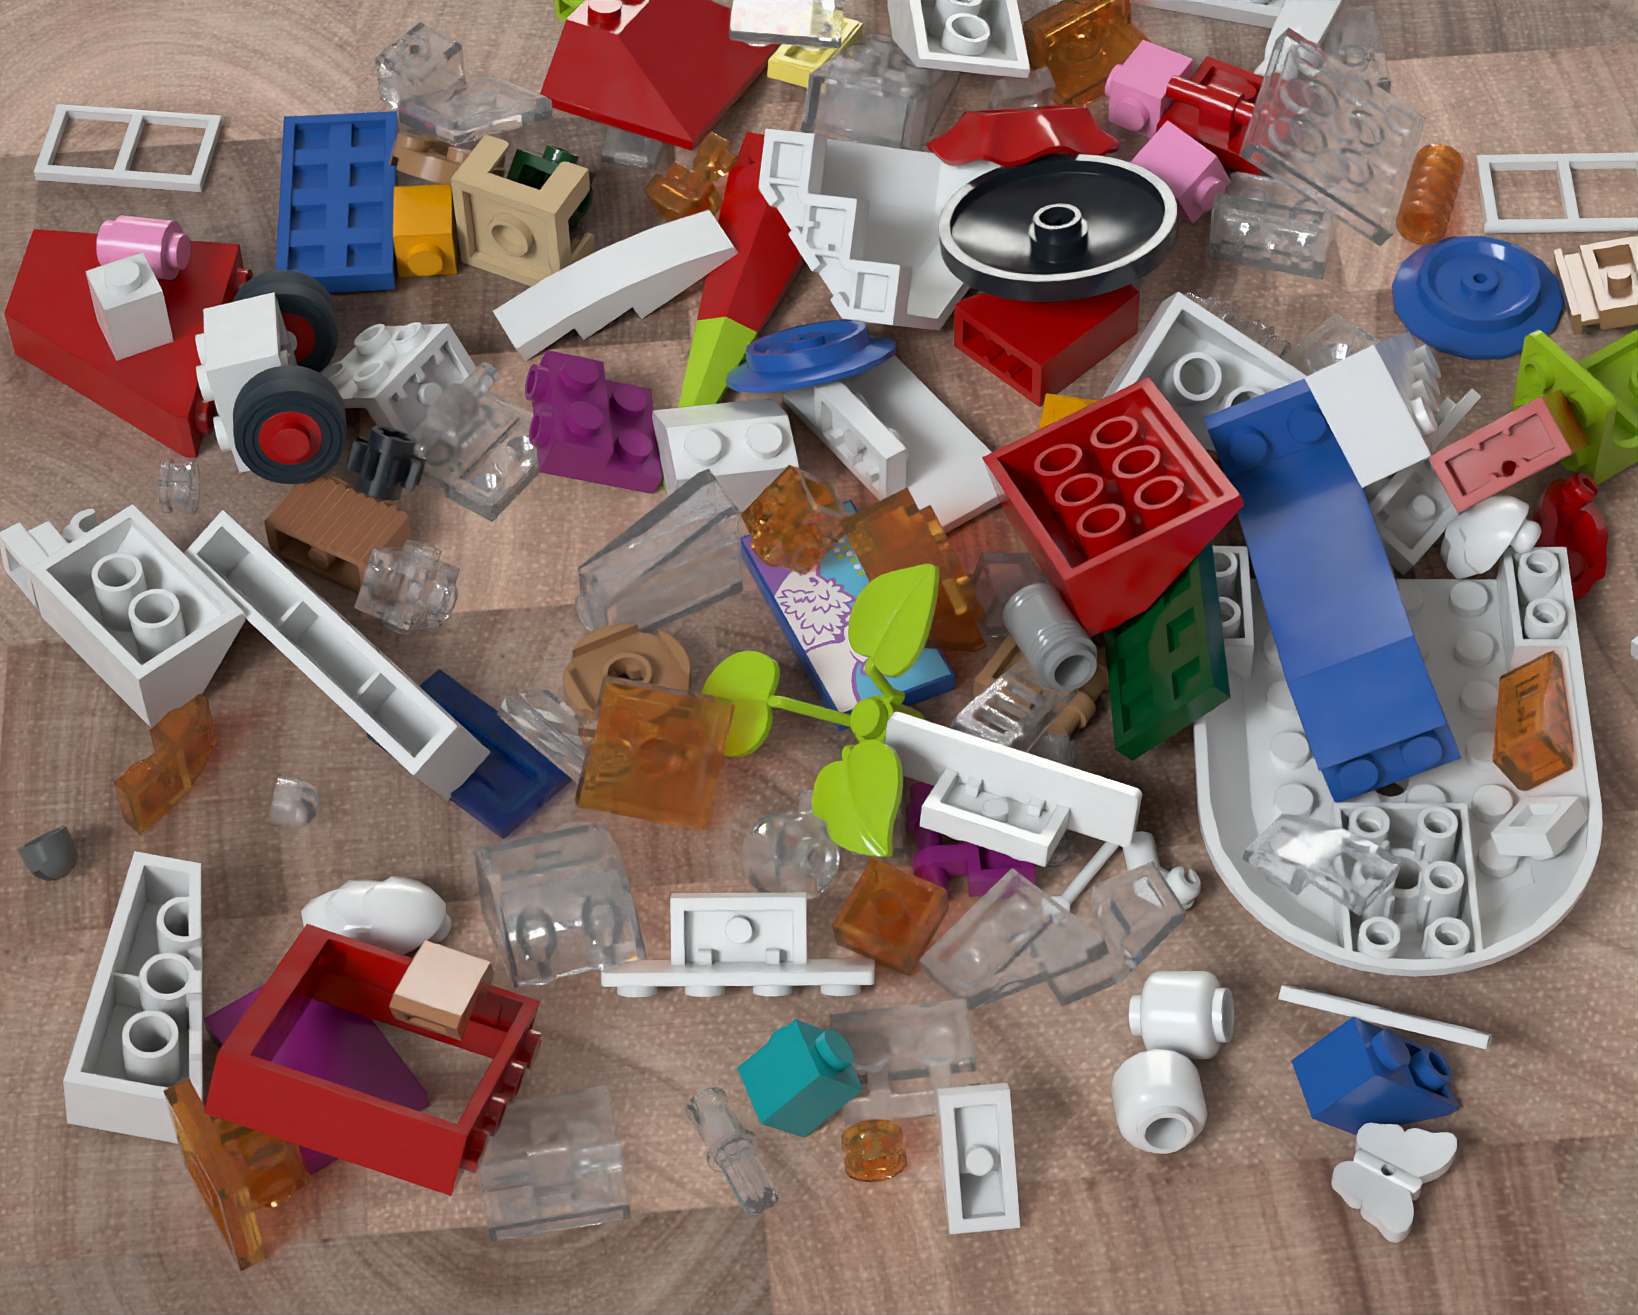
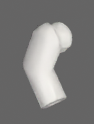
M1143 831L1135 832V837L1130 846L1122 847L1132 891L1168 912H1181L1192 907L1194 898L1201 892V881L1196 872L1192 869L1184 872L1182 866H1177L1171 871L1160 867L1153 835Z

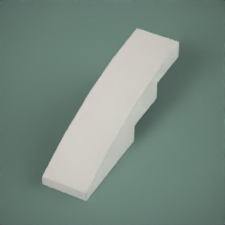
M706 210L653 227L600 249L544 278L493 310L515 349L527 361L574 328L585 340L632 307L639 317L643 319L738 254V252L710 210Z

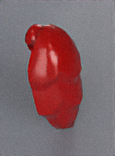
M1582 472L1571 474L1567 480L1560 478L1552 481L1538 497L1532 516V521L1538 523L1541 527L1540 537L1534 547L1567 548L1574 601L1581 599L1590 591L1595 582L1605 577L1607 566V525L1593 502L1594 497L1598 493L1597 485L1589 475Z

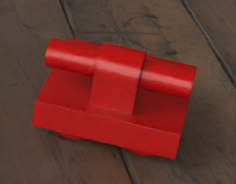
M1206 56L1189 80L1176 75L1171 77L1167 85L1166 97L1172 98L1174 101L1157 123L1156 133L1168 120L1215 154L1222 166L1258 179L1307 110L1309 93Z

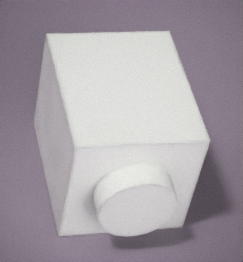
M143 252L85 271L97 322L116 361L174 342L163 291Z

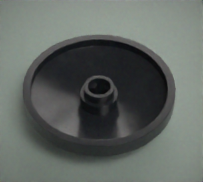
M1084 154L1038 157L1023 165L1015 167L1001 166L971 180L952 195L942 209L938 222L941 256L949 271L966 285L989 295L1029 302H1058L1093 297L1125 287L1141 279L1157 268L1168 257L1178 237L1177 203L1172 190L1161 178L1141 166L1124 160Z

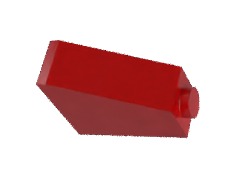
M1132 284L1101 295L1058 302L1017 301L987 293L964 298L955 304L954 346L1038 407L1044 405L1046 393L1057 395L1137 334L1140 291L1135 289Z

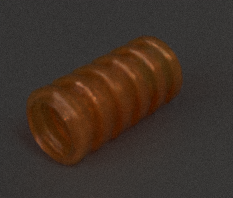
M1430 144L1423 146L1415 155L1410 176L1402 196L1403 199L1395 219L1398 232L1409 242L1418 245H1430L1437 243L1445 236L1462 181L1461 178L1465 170L1464 160L1454 148L1444 144Z

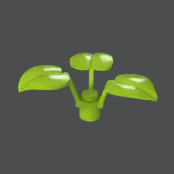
M922 564L882 574L870 581L858 595L849 618V643L854 652L868 657L865 663V673L882 692L883 696L875 695L859 701L853 708L851 715L791 698L775 696L780 677V668L778 663L770 656L757 651L737 652L723 660L709 675L700 696L698 720L707 744L715 752L726 757L743 758L752 754L763 744L771 730L773 721L772 708H780L850 727L860 743L845 746L841 754L843 761L832 762L820 771L814 784L812 810L818 827L830 840L849 851L866 856L888 858L893 855V828L901 801L903 770L900 757L895 749L885 744L887 722L894 712L925 720L921 712L902 704L905 699V693L893 688L884 675L893 678L902 676L911 669L924 649L931 629L939 590L940 568L932 564Z

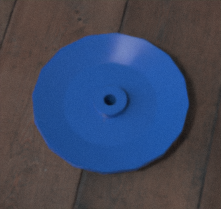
M1451 236L1421 246L1401 263L1391 288L1395 313L1410 334L1437 351L1469 360L1505 359L1522 353L1524 339L1530 333L1541 330L1549 336L1554 332L1563 309L1559 281L1541 259L1516 244L1486 236Z
M840 319L795 326L769 334L748 345L746 348L747 361L728 372L726 385L737 392L767 393L789 391L829 383L857 375L881 365L896 354V342L885 336L869 335L866 323L859 320Z

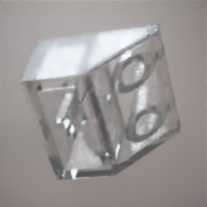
M604 821L474 849L482 917L514 988L526 985H545L555 981L557 978L592 970H602L605 967H616L623 963L646 958L645 945L622 855Z

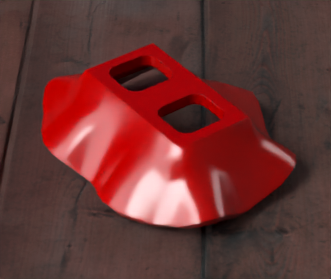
M1060 104L966 111L949 131L933 138L926 143L929 151L949 166H959L976 160H986L1003 167H1015L1026 164L1045 154L1064 152L1071 156L1075 154L1104 156L1107 153L1117 152L1120 143L1099 128L1088 107Z

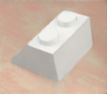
M772 398L653 411L652 419L672 520L793 506L799 464L788 415Z

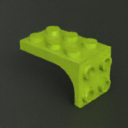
M1638 329L1578 362L1573 360L1541 330H1536L1527 335L1524 339L1511 412L1542 395L1562 389L1591 445L1560 460L1559 463L1565 469L1574 473H1585L1598 485L1637 463Z

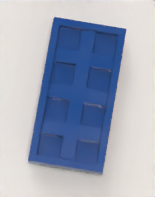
M397 111L284 116L276 270H292L309 275L321 283L329 293L395 290L396 254L393 241L394 187H398V170H396L397 166L389 165L393 142L396 141L397 133L399 132Z

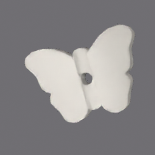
M1370 1122L1364 1124L1358 1130L1355 1142L1356 1153L1353 1161L1341 1162L1334 1168L1331 1185L1350 1207L1361 1209V1216L1377 1227L1385 1239L1398 1243L1405 1240L1411 1231L1414 1216L1412 1200L1419 1198L1422 1184L1439 1178L1449 1169L1456 1156L1457 1138L1449 1132L1431 1133L1419 1128L1408 1129L1404 1132L1403 1128L1398 1124Z

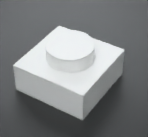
M1524 796L1490 834L1499 856H1530V858L1535 860H1543L1555 857L1567 847L1568 841L1588 820L1579 796Z

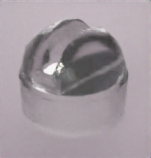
M279 774L270 809L269 825L286 829H300L310 824L317 815L316 809L320 804L318 793L312 784L298 777Z

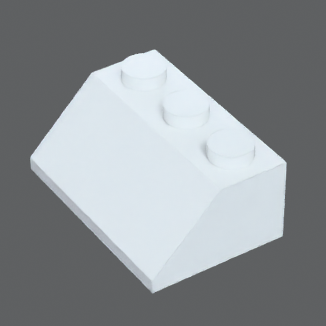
M133 504L28 569L42 618L150 727L204 692L245 622L244 612Z

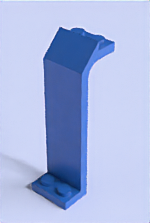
M1305 378L1204 417L1207 431L1225 474L1241 495L1244 506L1237 513L1286 683L1318 770L1322 772L1334 802H1343L1461 759L1456 741L1419 649L1365 489L1359 484Z

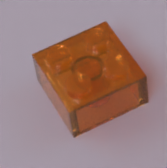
M871 857L832 925L836 944L869 959H874L880 964L911 977L949 909L946 889Z

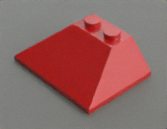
M585 0L566 19L540 92L539 104L693 151L768 66L769 58L788 38V33L711 0Z

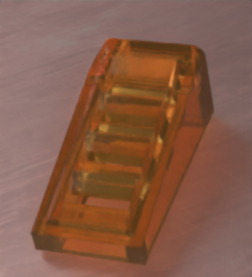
M1554 650L1503 674L1499 680L1492 762L1521 791H1528L1571 770L1574 764V744L1562 662Z

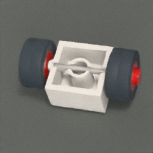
M292 270L265 272L246 282L237 292L231 303L203 309L204 333L195 336L197 351L202 364L196 366L197 379L204 401H215L219 416L214 417L213 421L220 449L222 452L232 451L239 473L251 470L261 478L275 483H305L324 475L338 462L347 439L345 407L342 397L333 383L320 374L330 363L337 349L339 338L337 311L329 292L321 283L309 275Z

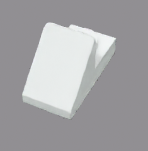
M998 1083L936 1089L941 1145L937 1147L949 1234L1020 1228L1011 1099L1008 1084Z

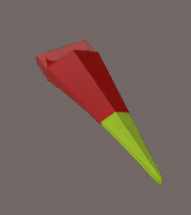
M746 132L734 167L729 169L718 224L738 253L706 275L678 408L720 404L729 388L726 385L728 372L744 362L747 346L757 340L779 302L805 264L804 258L788 235L791 231L790 227L777 207H771L758 188L765 137L763 134ZM663 475V479H662V480H663V486H664V489H665V491H666V493H667L666 485H665V480H664V475Z

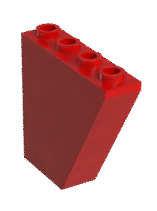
M33 229L4 312L15 354L183 457L197 458L203 434L210 435L213 431L215 404L214 400L205 402L201 394L196 366L202 364L198 355L195 336L204 333L203 309L231 303L240 288L253 278L251 269H244L240 244L190 240L191 252L186 268L180 269L173 280L157 279L163 291L174 342L116 361L97 322L85 272L101 266L96 251L98 234Z

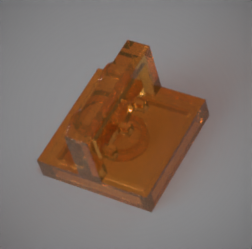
M1062 0L1048 9L1041 10L1032 18L1024 21L1022 25L1030 65L1029 77L1056 105L1084 106L1104 95L1106 82L1112 69L1117 64L1123 65L1142 40L1151 42L1131 23L1130 0Z
M604 675L596 710L583 708L578 735L586 749L574 799L577 807L705 831L735 709L732 700Z
M190 1079L163 1090L184 1165L240 1271L266 1260L254 1211L262 1207L270 1208L288 1200L294 1192L308 1186L298 1145L220 1118L212 1121L210 1116L204 1113L205 1106Z

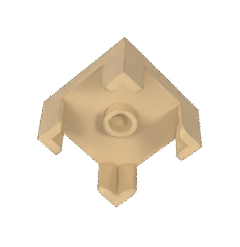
M485 134L451 178L461 262L532 287L544 278L596 252L594 234L586 232L581 240L575 238L570 241L568 226L569 218L590 190L589 169L570 162H561L540 190L491 174L509 150V143Z

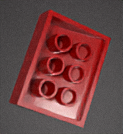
M1149 377L982 457L1004 514L1051 585L1059 591L1090 638L1103 631L1115 629L1126 620L1146 611L1244 506L1241 495Z

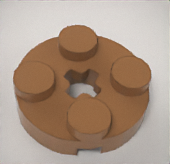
M398 132L396 141L392 145L389 165L397 166L396 170L451 186L452 176L472 151L456 148V140L431 133H422L421 137ZM506 155L503 156L491 174L504 178Z
M618 623L589 633L572 650L573 659L568 664L567 669L566 667L564 668L563 673L565 700L574 718L584 727L594 731L596 738L600 742L607 745H618L626 742L628 739L652 735L665 729L674 721L684 718L689 712L692 685L690 661L685 649L673 636L657 629V637L650 633L638 632V624ZM627 674L632 680L643 678L638 685L624 688L617 685V676Z

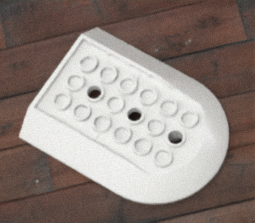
M1212 546L1231 698L1193 722L1197 807L1200 830L1207 852L1217 873L1242 906L1265 927L1310 954L1357 970L1397 976L1446 975L1494 964L1519 953L1553 930L1573 909L1588 885L1599 854L1603 828L1602 802L1567 548L1533 547L1528 553L1520 554L1513 547H1507L1500 557L1496 579H1396L1419 649L1456 741L1461 759L1395 782L1405 791L1398 796H1383L1377 793L1376 790L1343 802H1334L1323 774L1318 770L1286 683L1257 579H1250L1247 546ZM1524 796H1579L1588 820L1568 841L1567 847L1555 857L1543 860H1535L1530 858V856H1499L1490 833Z

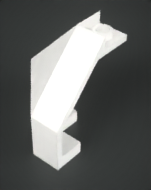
M765 129L758 188L771 207H777L791 229L788 233L789 237L811 271L820 274L833 294L830 301L841 318L894 326L940 330L955 309V304L961 301L970 286L960 281L949 271L941 256L938 233L941 211L952 195L961 187L980 175L1001 166L986 160H976L959 166H949L943 163L934 153L827 139L828 136L814 133Z

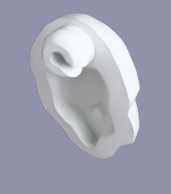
M1494 496L1475 504L1466 512L1456 516L1446 526L1440 552L1442 559L1446 562V567L1455 578H1467L1490 570L1509 545L1520 554L1528 553L1541 534L1539 524L1526 519L1529 505L1512 496Z
M392 876L384 881L369 879L348 880L339 889L329 891L310 900L301 911L304 927L306 924H310L400 955L414 950L424 940L433 943L442 941L447 937L452 926L451 918L446 913V904L435 891L420 881Z

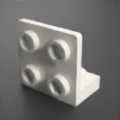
M414 322L406 326H385L384 324L371 326L354 340L356 347L343 360L329 365L320 372L336 387L342 397L345 408H366L377 426L397 429L415 437L417 443L414 452L485 381L450 324L422 325L420 322Z

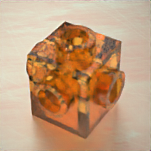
M788 465L741 514L752 537L750 542L752 550L759 559L771 567L782 566L806 575L854 527L832 482L792 465Z

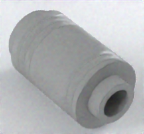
M1037 583L1022 588L1009 599L1003 611V623L1039 680L1049 688L1064 692L1072 691L1085 685L1096 671L1097 649L1059 591L1052 585Z

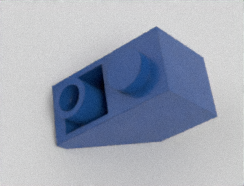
M1356 1017L1350 1018L1291 1060L1312 1119L1354 1135L1358 1134V1130L1364 1124L1370 1122L1398 1124L1400 1126L1448 1116L1459 1109L1450 1084L1452 1080L1451 1068L1438 1050L1432 1046H1424L1402 1037L1390 1029L1380 1028Z

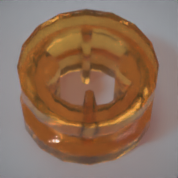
M871 1119L855 1123L845 1129L841 1135L842 1151L846 1154L844 1158L845 1173L851 1179L868 1183L885 1181L902 1173L907 1166L906 1151L901 1147L903 1144L902 1128L890 1120Z

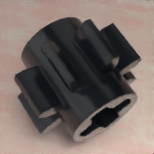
M373 426L369 439L358 436L357 440L352 442L345 469L359 473L355 484L359 491L379 499L396 501L400 499L403 488L414 491L415 487L419 486L427 458L413 454L417 439L410 434L389 427Z

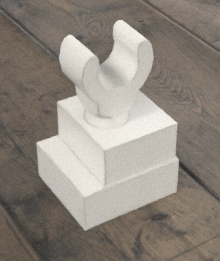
M86 509L77 513L70 521V525L63 528L61 535L49 521L29 531L20 522L0 531V548L4 569L36 608L39 606L28 569L95 528L97 522L94 509Z

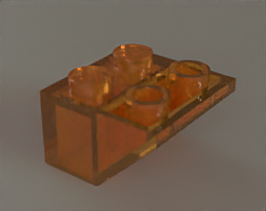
M905 488L839 521L869 582L882 574L922 564H932L940 568L938 598L931 629L924 648L977 652L987 647L976 624L986 619L987 616L973 588L969 584L971 582L954 548L951 549L948 541L937 545V543L947 539V536L931 505L919 510L909 489Z

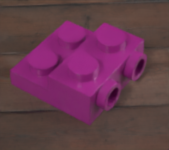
M546 350L540 364H533L530 367L525 383V397L527 400L532 401L533 407L529 442L532 446H536L539 472L654 494L662 480V472L652 419L654 407L651 389L606 380L603 361Z

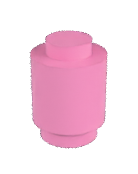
M121 215L115 221L106 220L103 222L97 236L96 251L101 266L143 252L156 279L173 280L180 269L186 268L190 258L191 245L188 235L183 234L181 225L177 221Z

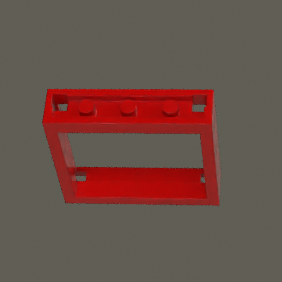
M306 924L218 1051L204 1113L451 1196L465 1170L477 1173L484 1157L489 1137H496L508 1102L514 1103L522 1084L525 1070H531L542 1042L540 1040L541 1033L532 1030L540 1001L491 985L486 1000L477 997L463 1039L460 1041L395 1019L389 1005L395 990L413 960L412 958ZM312 999L493 1059L458 1124L271 1061Z

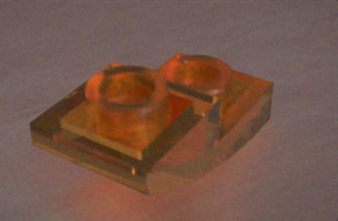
M201 694L195 696L182 707L168 712L157 725L149 730L155 753L131 765L125 774L114 782L124 821L140 836L179 802L201 774L212 754L217 736L209 702Z

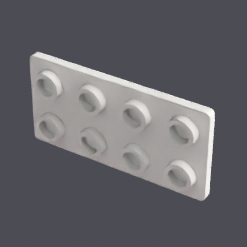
M895 355L881 365L857 375L821 385L783 391V401L921 544H928L1000 503L982 459L983 456L992 452Z

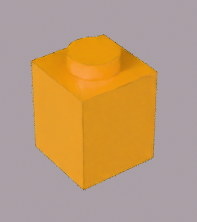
M438 184L394 187L393 241L399 277L457 274V224L452 186Z

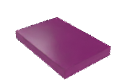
M264 985L204 1018L207 1033L219 1049ZM312 999L271 1061L416 1111H421L429 1106L426 1090L371 1018ZM286 1141L309 1175L339 1159Z

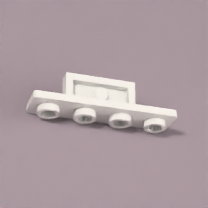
M1473 388L1457 404L1449 397H1446L1438 406L1439 413L1434 415L1438 431L1433 433L1432 454L1437 452L1435 448L1481 398ZM1428 458L1395 472L1390 478H1382L1364 488L1389 562L1403 576L1417 563L1444 532L1446 526L1459 514Z
M894 712L887 722L885 744L894 748L899 755L903 776L934 786L922 805L920 827L1043 867L1048 863L1066 829L1122 847H1129L1135 837L1142 799V792L1138 788L900 712Z
M807 892L672 893L670 897L671 960L605 961L601 971V986L617 987V995L624 997L653 996L658 993V986H685V994L696 997L725 994V986H753V994L785 996L792 994L793 986L820 985V992L822 994L850 996L861 993V985L875 984L874 959H807Z

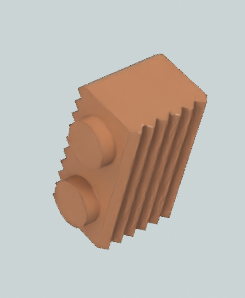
M320 476L312 481L295 484L264 520L269 549L277 556L371 598L378 597L380 590L385 589L386 583L392 580L394 573H398L400 565H405L407 556H412L414 550L410 518L399 505L391 500L380 499L377 502L372 496L367 498L363 492L356 493L348 483L337 477L325 479L323 476Z

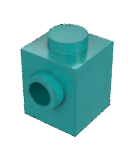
M797 1019L789 1025L776 1030L770 1036L768 1043L737 1068L760 1124L803 1138L808 1136L863 1090L852 1065L854 1054L847 1041L832 1029L825 1030Z

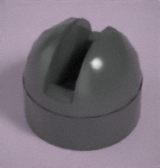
M66 825L53 829L18 849L30 872L35 877L45 881L67 876L75 867L78 855L75 842Z

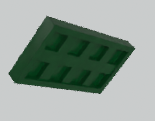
M1212 540L1146 611L1126 620L1115 629L1104 631L1114 746L1116 751L1132 761L1231 698Z

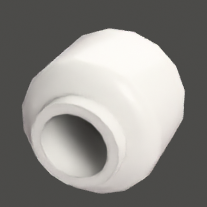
M1154 972L1145 982L1142 995H1133L1130 1000L1129 1024L1133 1036H1142L1147 1051L1152 1049L1173 1050L1186 1056L1188 1059H1211L1219 1051L1222 1042H1230L1232 1039L1235 1021L1232 993L1229 988H1221L1216 976L1211 972Z
M1152 1049L1139 1052L1125 1060L1115 1072L1111 1093L1117 1123L1121 1135L1131 1146L1146 1152L1172 1153L1194 1141L1204 1129L1208 1113L1198 1069L1186 1056L1173 1050Z

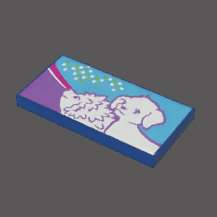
M848 500L738 538V551L825 708L851 715L853 708L859 701L875 695L883 696L882 692L865 673V663L868 657L857 654L851 648L848 628L852 607L862 589L870 581L882 574L893 571L853 501ZM930 632L921 655L911 669L900 677L893 678L884 675L893 688L905 693V699L902 704L906 706L955 689V674ZM834 723L838 731L849 728L847 726Z

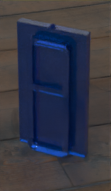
M437 670L419 685L421 689L491 752L459 788L450 793V800L503 840L577 776L575 767L442 670ZM367 733L368 739H370L372 742H374L376 745H378L380 748H382L384 751L390 754L369 733Z

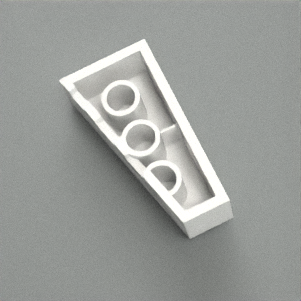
M1410 332L1374 344L1305 377L1312 394L1362 488L1432 456L1433 433L1438 431L1434 415L1439 413L1435 397L1440 395L1436 380L1441 378V373L1428 346L1425 344L1417 348Z
M134 851L63 1080L67 1124L204 1148L201 863Z

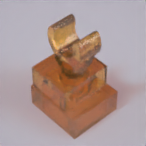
M710 132L701 143L698 154L693 160V168L691 170L675 161L664 176L656 172L643 191L659 218L666 222H672L706 210H710L712 215L715 216L722 206V199L712 182L727 174L738 160L737 155L727 150L731 145L730 141L714 132Z

